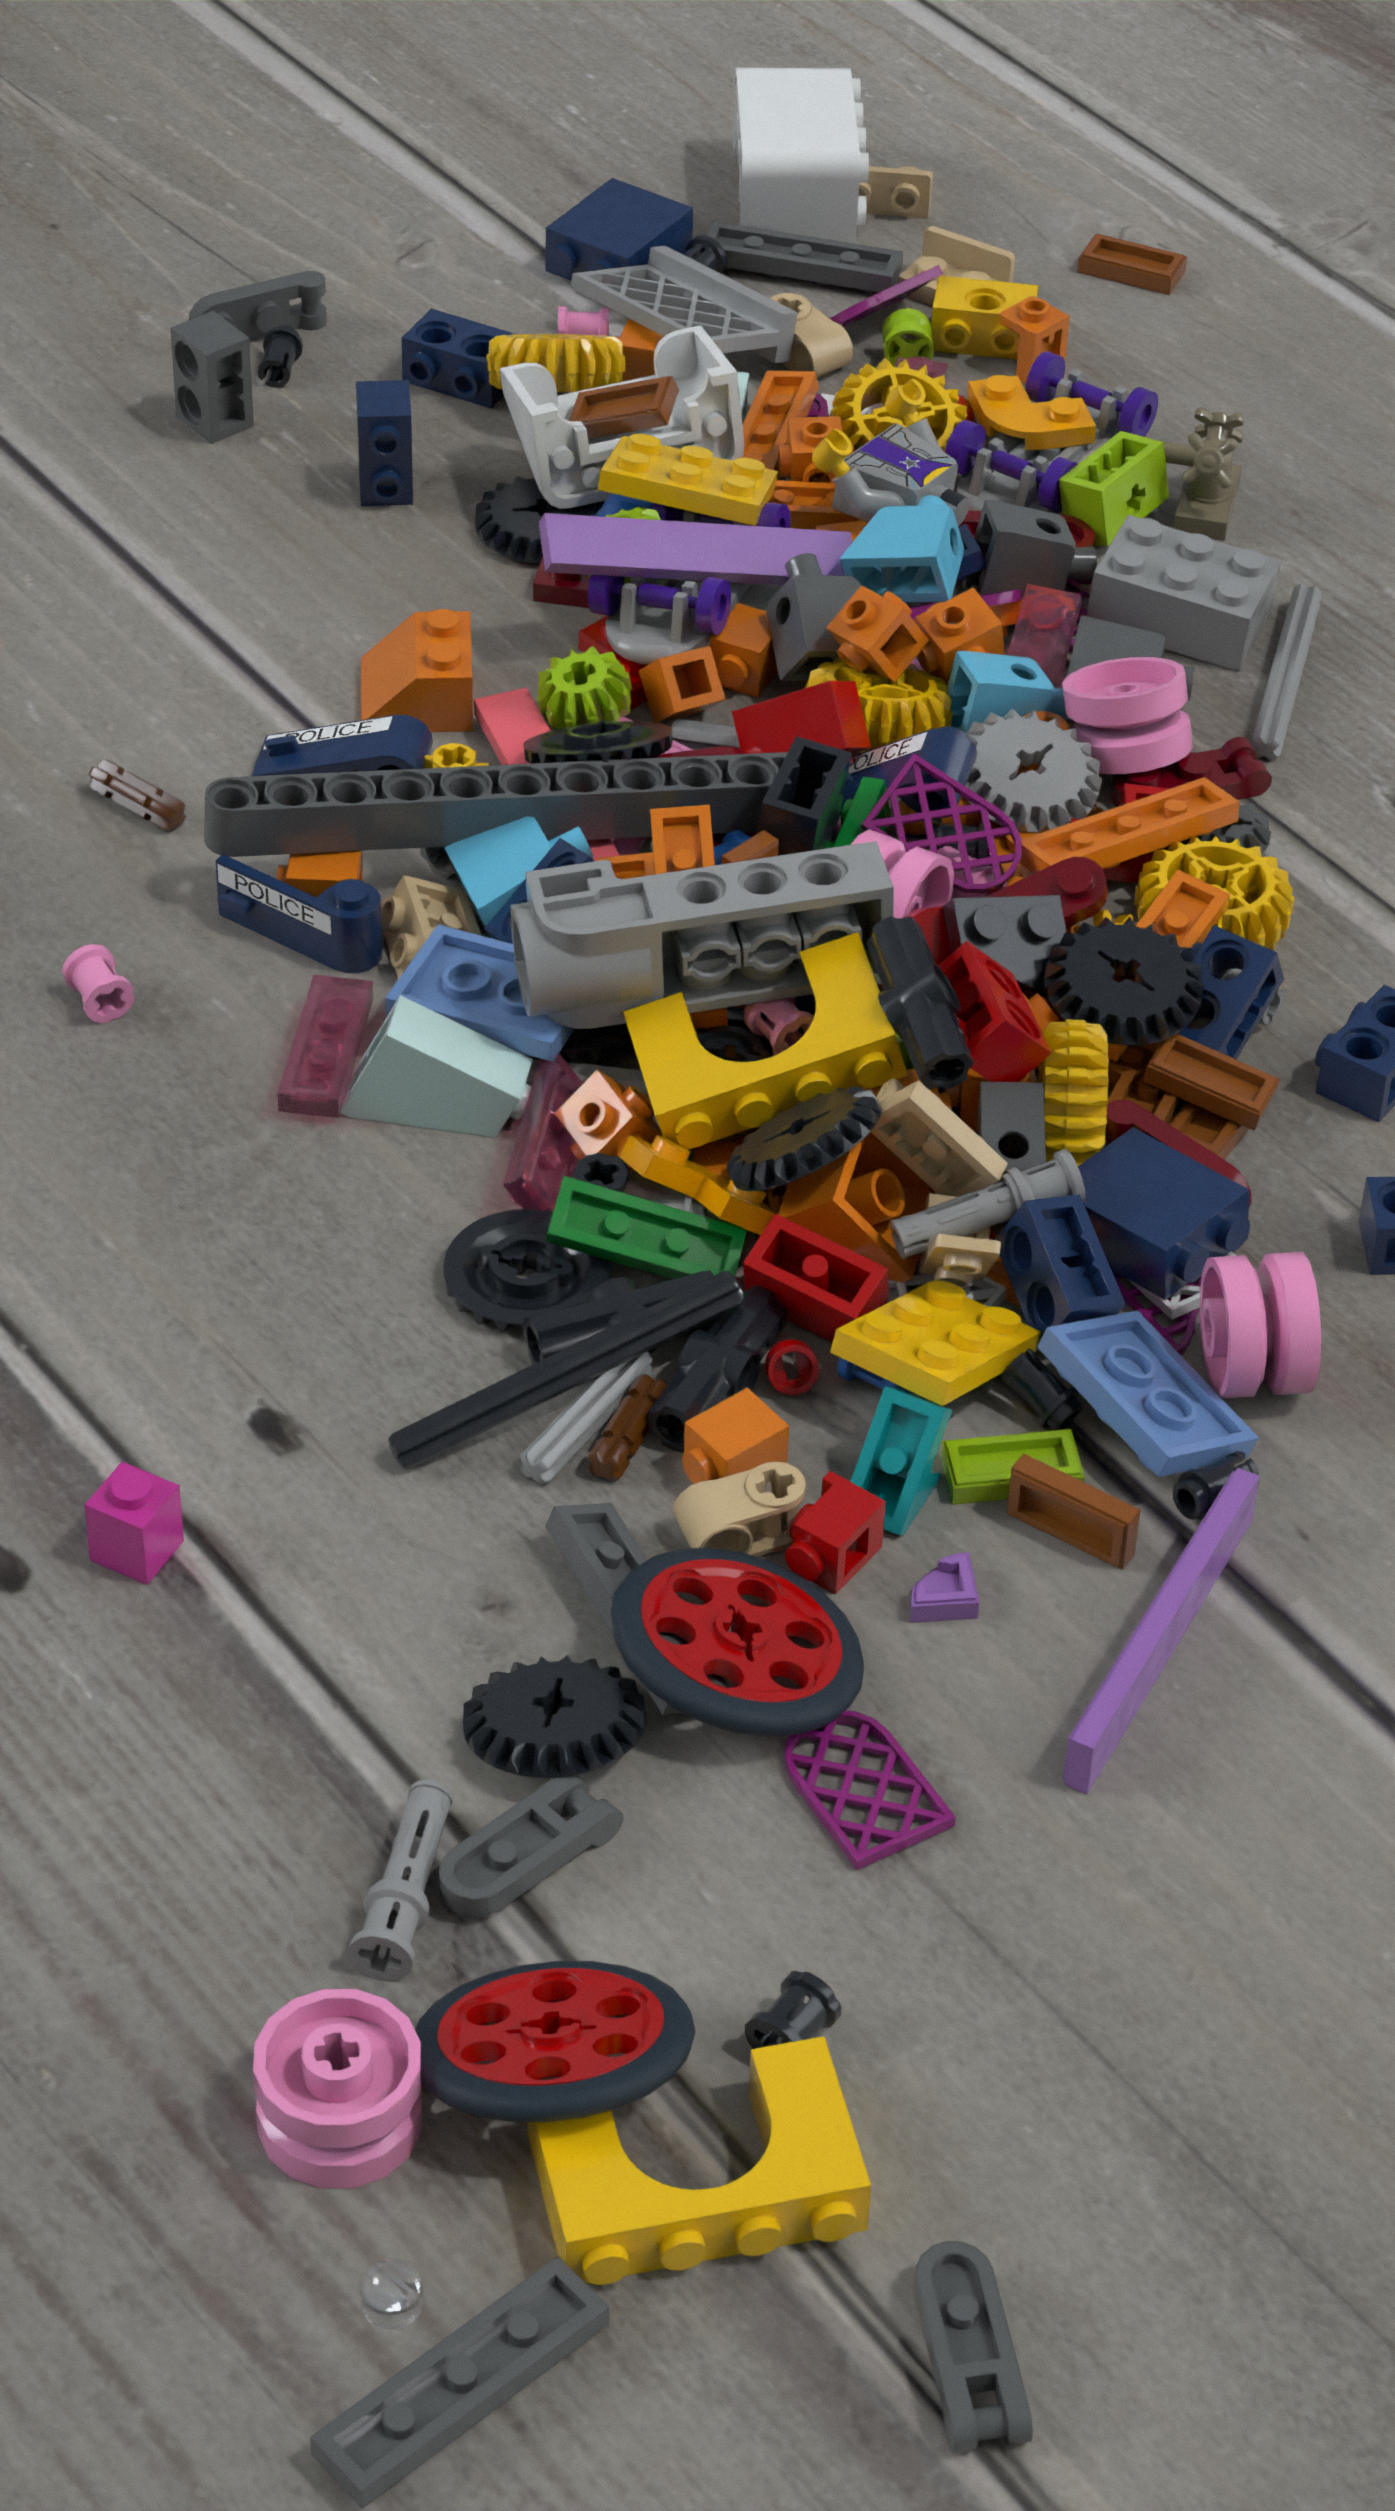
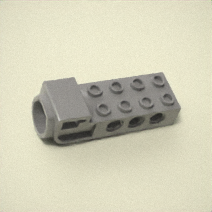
M877 841L628 879L617 878L614 875L609 860L528 871L525 873L527 903L510 906L514 961L527 1015L532 1017L547 1014L550 1019L559 1025L575 1029H586L626 1023L623 1011L679 992L683 994L689 1013L813 994L799 952L856 932L859 933L876 983L881 984L882 982L866 942L873 934L874 925L890 916L893 917L894 887Z

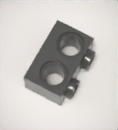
M215 311L171 327L176 417L211 444L254 427L249 337Z

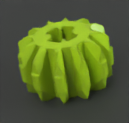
M592 646L585 653L577 654L571 648L568 657L564 659L552 657L550 659V668L538 673V697L536 698L541 714L544 715L545 721L549 723L553 730L595 723L601 720L619 722L620 717L630 714V690L632 689L628 672H625L624 665L619 663L613 652L600 655L596 648Z

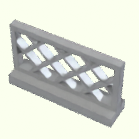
M667 246L651 247L648 264L572 274V289L662 336L676 330L701 325L723 354L750 350L773 363L790 360L798 312Z

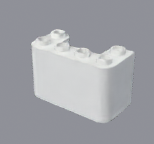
M735 68L733 156H738L739 225L856 244L857 225H866V196H859V183H868L869 154L866 152V128L863 127V102H860L861 81L860 78H852L851 68Z

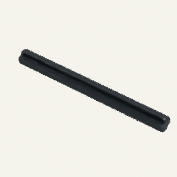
M722 1271L392 1433L388 1438L392 1454L403 1469H411L739 1307L744 1301L741 1286L730 1272Z

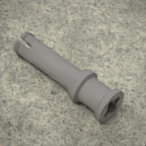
M1063 1149L1054 1153L1053 1160L1024 1171H1020L1016 1167L1005 1170L998 1183L989 1185L986 1188L934 1205L915 1214L889 1221V1228L894 1231L891 1232L894 1245L900 1257L904 1260L927 1250L937 1234L965 1237L982 1231L987 1227L1009 1221L1025 1200L1080 1194L1084 1203L1086 1199L1085 1187L1074 1158L1067 1149Z
M419 1780L411 1785L408 1793V1802L392 1844V1850L383 1878L367 1891L363 1902L364 1912L367 1915L362 1931L354 1935L348 1948V1958L352 1965L362 1974L374 1979L384 1981L399 1980L409 1974L414 1964L415 1952L411 1946L417 1930L424 1926L429 1915V1903L424 1891L433 1861L437 1855L445 1820L454 1800L451 1790L437 1781ZM418 1836L421 1837V1842L416 1857L412 1859L409 1857L414 1838ZM404 1871H409L410 1873L409 1880L407 1881L402 1878ZM394 1904L400 1906L399 1911L392 1910ZM381 1945L388 1947L384 1958L378 1956Z

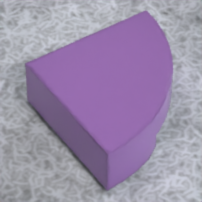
M969 1552L957 1553L942 1558L938 1561L937 1568L915 1583L911 1593L910 1623L978 1618L980 1602Z

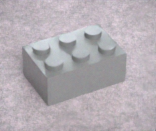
M1128 515L1094 571L1086 616L1161 633L1166 638V650L1239 672L1271 614L1281 561L1264 556L1256 550L1241 549L1214 541L1203 534H1191L1161 525L1153 519Z

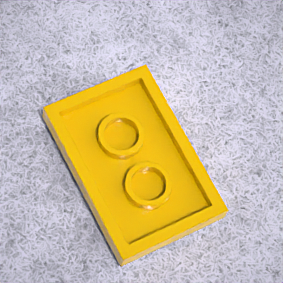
M632 434L629 437L622 436L601 468L597 490L756 526L764 505L769 502L775 491L778 471L766 469L762 462L755 459L736 458L731 461L713 457V453L703 447L684 446L678 449L661 445V441L651 435Z
M930 1281L836 1329L830 1353L940 1406H944L1001 1374L1022 1352L1024 1353L1027 1349L1030 1348L1036 1353L1041 1331L1022 1323L1020 1316L1011 1310L996 1306L987 1307L966 1297L965 1291L955 1284L945 1281Z

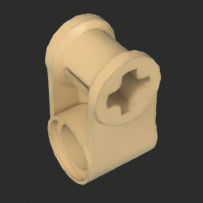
M781 293L770 298L798 312L790 360L780 362L790 371H816L818 378L851 362L853 357L852 342L847 331L840 324L833 322L801 295Z
M768 1462L754 1469L716 1480L701 1481L689 1486L680 1493L674 1502L673 1513L690 1548L709 1547L732 1550L756 1557L772 1552L786 1551L793 1544V1540L790 1538V1528L800 1510V1503L804 1500L806 1482L804 1475L798 1468L788 1463ZM768 1481L771 1482V1492H766V1483ZM781 1521H786V1530L784 1532H781Z

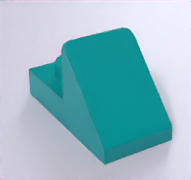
M885 1386L850 1482L885 1500L884 1530L904 1536L942 1476V1473L931 1468L952 1410Z

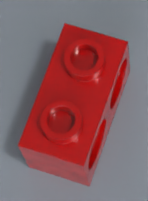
M965 941L939 965L956 992L961 1005V1011L955 1015L974 1060V1064L970 1067L972 1070L990 1082H1019L1052 1053L1012 972L968 941Z

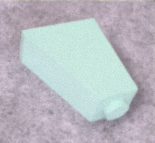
M400 995L354 1070L339 1113L355 1119L496 1138L509 1117L516 1120L520 1119L530 1101L534 1088L526 1084V1080L533 1059Z

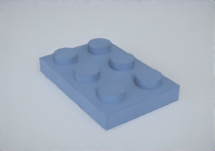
M439 924L385 997L387 1016L401 995L519 1053L551 1062L554 1061L575 1030V1028L559 1025L550 1019L547 1014L532 1017L527 1015L515 967L513 944Z
M1138 1310L1047 1327L1037 1346L1056 1367L1059 1375L1077 1389L1096 1410L1098 1417L1117 1432L1137 1454L1139 1461L1145 1467L1152 1470L1157 1477L1185 1472L1190 1469L1208 1467L1225 1459L1227 1455L1235 1451L1244 1452L1246 1454L1245 1458H1248L1259 1439Z

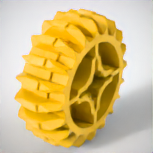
M511 334L496 336L489 341V354H487L488 371H490L489 383L497 389H502L500 368L522 363H537L544 366L553 376L557 392H577L623 382V372L625 371L623 342L614 336Z
M885 357L878 364L877 369L866 363L860 369L858 375L850 374L845 380L843 387L835 394L832 402L833 409L829 417L840 416L842 432L853 443L855 452L895 423L905 428L907 427L904 420L895 419L887 412L885 402L888 394L897 385L902 388L910 379H915L923 386L926 395L924 402L916 410L921 420L927 418L938 445L945 453L953 430L961 421L966 420L967 406L957 404L959 400L958 389H944V375L934 379L927 375L926 364L919 368L918 371L909 368L905 358L899 363L898 367H893ZM880 404L881 408L873 409L872 414H861L867 407Z
M838 658L833 663H822L817 669L810 671L808 683L805 685V688L830 680L856 682L871 748L860 751V753L930 729L945 726L951 727L952 698L947 695L945 680L941 677H935L933 672L927 673L925 670L918 669V666L915 664H909L893 683L868 668L863 673H859L847 665L841 658Z
M1216 835L1211 841H1201L1197 837L1192 836L1187 845L1173 841L1167 851L1155 850L1152 860L1144 863L1143 870L1139 874L1134 905L1137 906L1136 914L1139 920L1175 872L1180 870L1230 893L1227 911L1216 924L1217 927L1273 951L1277 941L1285 937L1293 911V887L1290 886L1288 881V872L1278 868L1277 858L1272 856L1262 857L1260 846L1247 849L1241 847L1239 839L1232 843L1220 842Z
M1066 1019V1022H1050L1044 1030L1043 1035L1052 1053L1039 1063L1038 1083H1043L1046 1162L1053 1160L1055 1152L1067 1149L1077 1166H1079L1102 1150L1105 1145L1109 1081L1107 1034L1100 1024L1086 1023L1085 1020Z

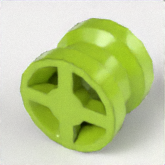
M911 308L899 309L891 313L884 320L882 325L884 358L886 357L893 367H898L899 363L905 358L909 368L917 371L923 365H928L934 355L931 323L925 314ZM911 335L915 336L916 339L911 340L909 338H904L903 336Z

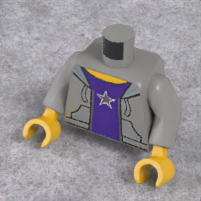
M910 379L902 388L897 385L888 394L885 402L887 412L895 419L904 420L906 428L895 423L852 454H850L852 444L847 435L841 430L833 429L814 448L812 454L814 465L824 472L833 471L835 474L832 480L835 484L832 508L857 517L863 522H869L878 510L886 506H917L921 498L933 495L941 498L947 506L953 509L958 526L966 518L970 507V499L954 491L958 470L956 460L943 452L938 445L927 418L921 420L916 410L926 398L925 390L917 380Z

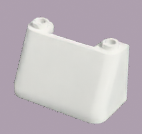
M701 325L676 330L666 334L658 342L654 350L653 360L655 375L557 396L553 376L540 364L522 363L500 368L503 394L537 486L543 497L552 506L560 509L573 508L605 501L610 493L597 490L600 471L622 436L629 437L632 434H646L658 438L661 441V445L678 449L684 446H699L710 450L713 453V457L731 461L743 457L745 444L738 374ZM665 376H672L679 388L668 425L588 439L587 429L581 421H569L579 392Z

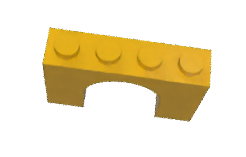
M858 932L799 952L816 1001L814 1019L806 1033L794 1045L770 1058L752 1062H734L718 1058L709 1053L698 1040L682 992L623 1011L654 1114L664 1138L681 1145L687 1150L697 1148L712 1141L759 1127L761 1123L775 1118L779 1111H786L794 1107L799 1101L805 1102L810 1100L818 1093L829 1094L836 1088L848 1089L850 1087H862L863 1090L883 1085L891 1079L908 1076L894 1029L881 1007L878 998L880 991Z
M825 2036L751 2049L748 2095L765 2153L748 2173L723 2186L696 2190L681 2189L662 2184L645 2175L625 2154L618 2137L612 2111L578 2119L554 2122H527V2136L557 2255L585 2283L606 2285L619 2281L628 2275L665 2268L677 2271L685 2270L698 2265L702 2261L739 2254L760 2256L781 2246L813 2240L833 2242L844 2239L852 2233L868 2230L871 2183Z

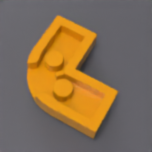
M994 375L983 380L968 381L967 400L971 404L979 424L984 427L985 434L989 437L994 436L999 431L1013 437L1024 438V450H1045L1095 443L1096 424L1082 397L1073 399L1059 397L1048 402L1031 403L1018 375Z
M632 1135L629 1136L619 1158L643 1177L695 1198L720 1219L761 1235L776 1212L763 1203L766 1192L763 1190L748 1192L737 1189L732 1180L729 1181L687 1160L690 1151L681 1145L656 1135L652 1144Z

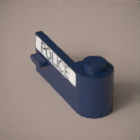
M391 715L266 735L251 776L334 773L360 769V771L423 769L424 756L429 755L433 744L432 733L426 724L415 717Z
M945 726L930 729L852 756L853 763L849 766L840 815H842L846 800L848 798L854 799L863 777L883 779L887 788L892 784L914 753L965 786L977 757L976 746L966 733L960 729ZM911 769L897 789L916 786L913 769ZM921 770L924 785L940 782ZM946 790L925 793L929 811L950 808ZM955 792L956 802L958 806L961 795ZM918 794L899 797L915 812L922 813Z
M221 855L215 860L217 901L220 916L340 972L361 973L369 971L382 960L381 896L378 890L370 884L357 879L342 880L326 889L316 898L226 855Z

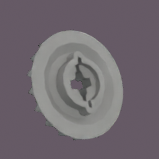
M1013 709L1004 717L991 712L983 723L973 722L966 735L976 746L977 757L965 787L1002 810L1015 823L1018 831L1043 833L1069 824L1071 818L1083 819L1089 814L1097 801L1102 779L1099 777L1100 761L1091 757L1090 743L1077 740L1076 728L1069 730L1061 729L1058 725L1057 717L1049 722L1039 720L1035 710L1026 717H1021ZM1032 763L1040 765L1038 772L1030 770L1026 773L1022 772L1016 777L1020 764L1025 767ZM989 814L991 821L1004 826L999 820Z

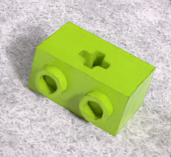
M1120 431L1059 479L1062 514L1074 516L1087 523L1094 532L1095 540L1093 545L1108 547L1128 515L1145 518L1169 498L1164 442Z

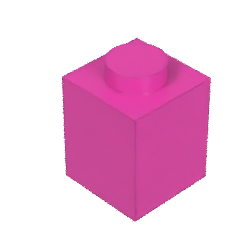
M121 1462L84 1505L90 1561L146 1585L150 1583L184 1542L180 1485L125 1462Z

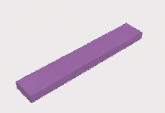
M545 513L538 522L545 572L695 581H705L708 577L727 580L730 583L784 585L789 580L785 564L791 558L804 553L816 555L823 575L845 576L840 558L852 543L851 532L552 513Z
M1241 1468L1232 1471L1070 1734L1063 1777L1065 1786L1088 1794L1251 1525L1259 1475Z

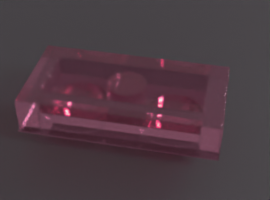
M1031 584L1026 586L1008 655L1028 657L1036 661L1054 688H1059L1082 604L1081 594Z

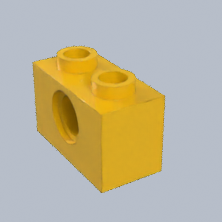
M939 276L931 322L934 351L1018 360L1017 347L1020 335L1000 324V313L1030 296L1038 298L1039 285Z

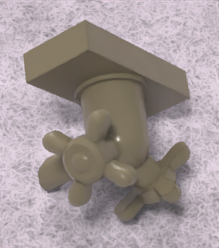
M1199 407L1195 411L1194 418L1204 424L1197 425L1194 433L1188 436L1190 445L1162 441L1164 442L1166 463L1188 466V469L1182 474L1184 484L1176 509L1173 528L1225 541L1240 484L1242 465L1232 464V451L1237 448L1238 443L1243 441V433L1234 427L1243 425L1244 416L1239 412L1232 415L1223 412L1210 413L1206 408Z

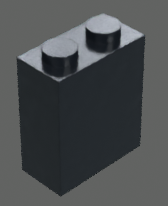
M796 736L762 802L756 832L757 835L764 830L779 840L778 856L826 849L830 841H835L852 753Z

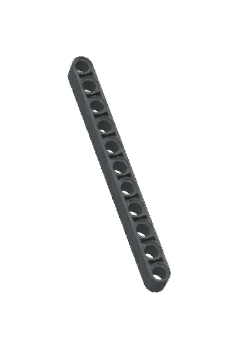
M788 752L609 760L608 762L579 761L227 777L210 783L206 788L204 842L213 853L228 857L446 847L452 843L526 816L535 817L548 841L578 826L586 840L652 837L650 809L710 805L712 834L729 833L733 830L757 832L762 802Z

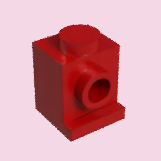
M829 1471L822 1478L821 1497L814 1504L808 1503L804 1505L792 1522L790 1538L793 1540V1544L785 1552V1560L792 1572L802 1576L807 1581H812L836 1595L882 1548L886 1501Z

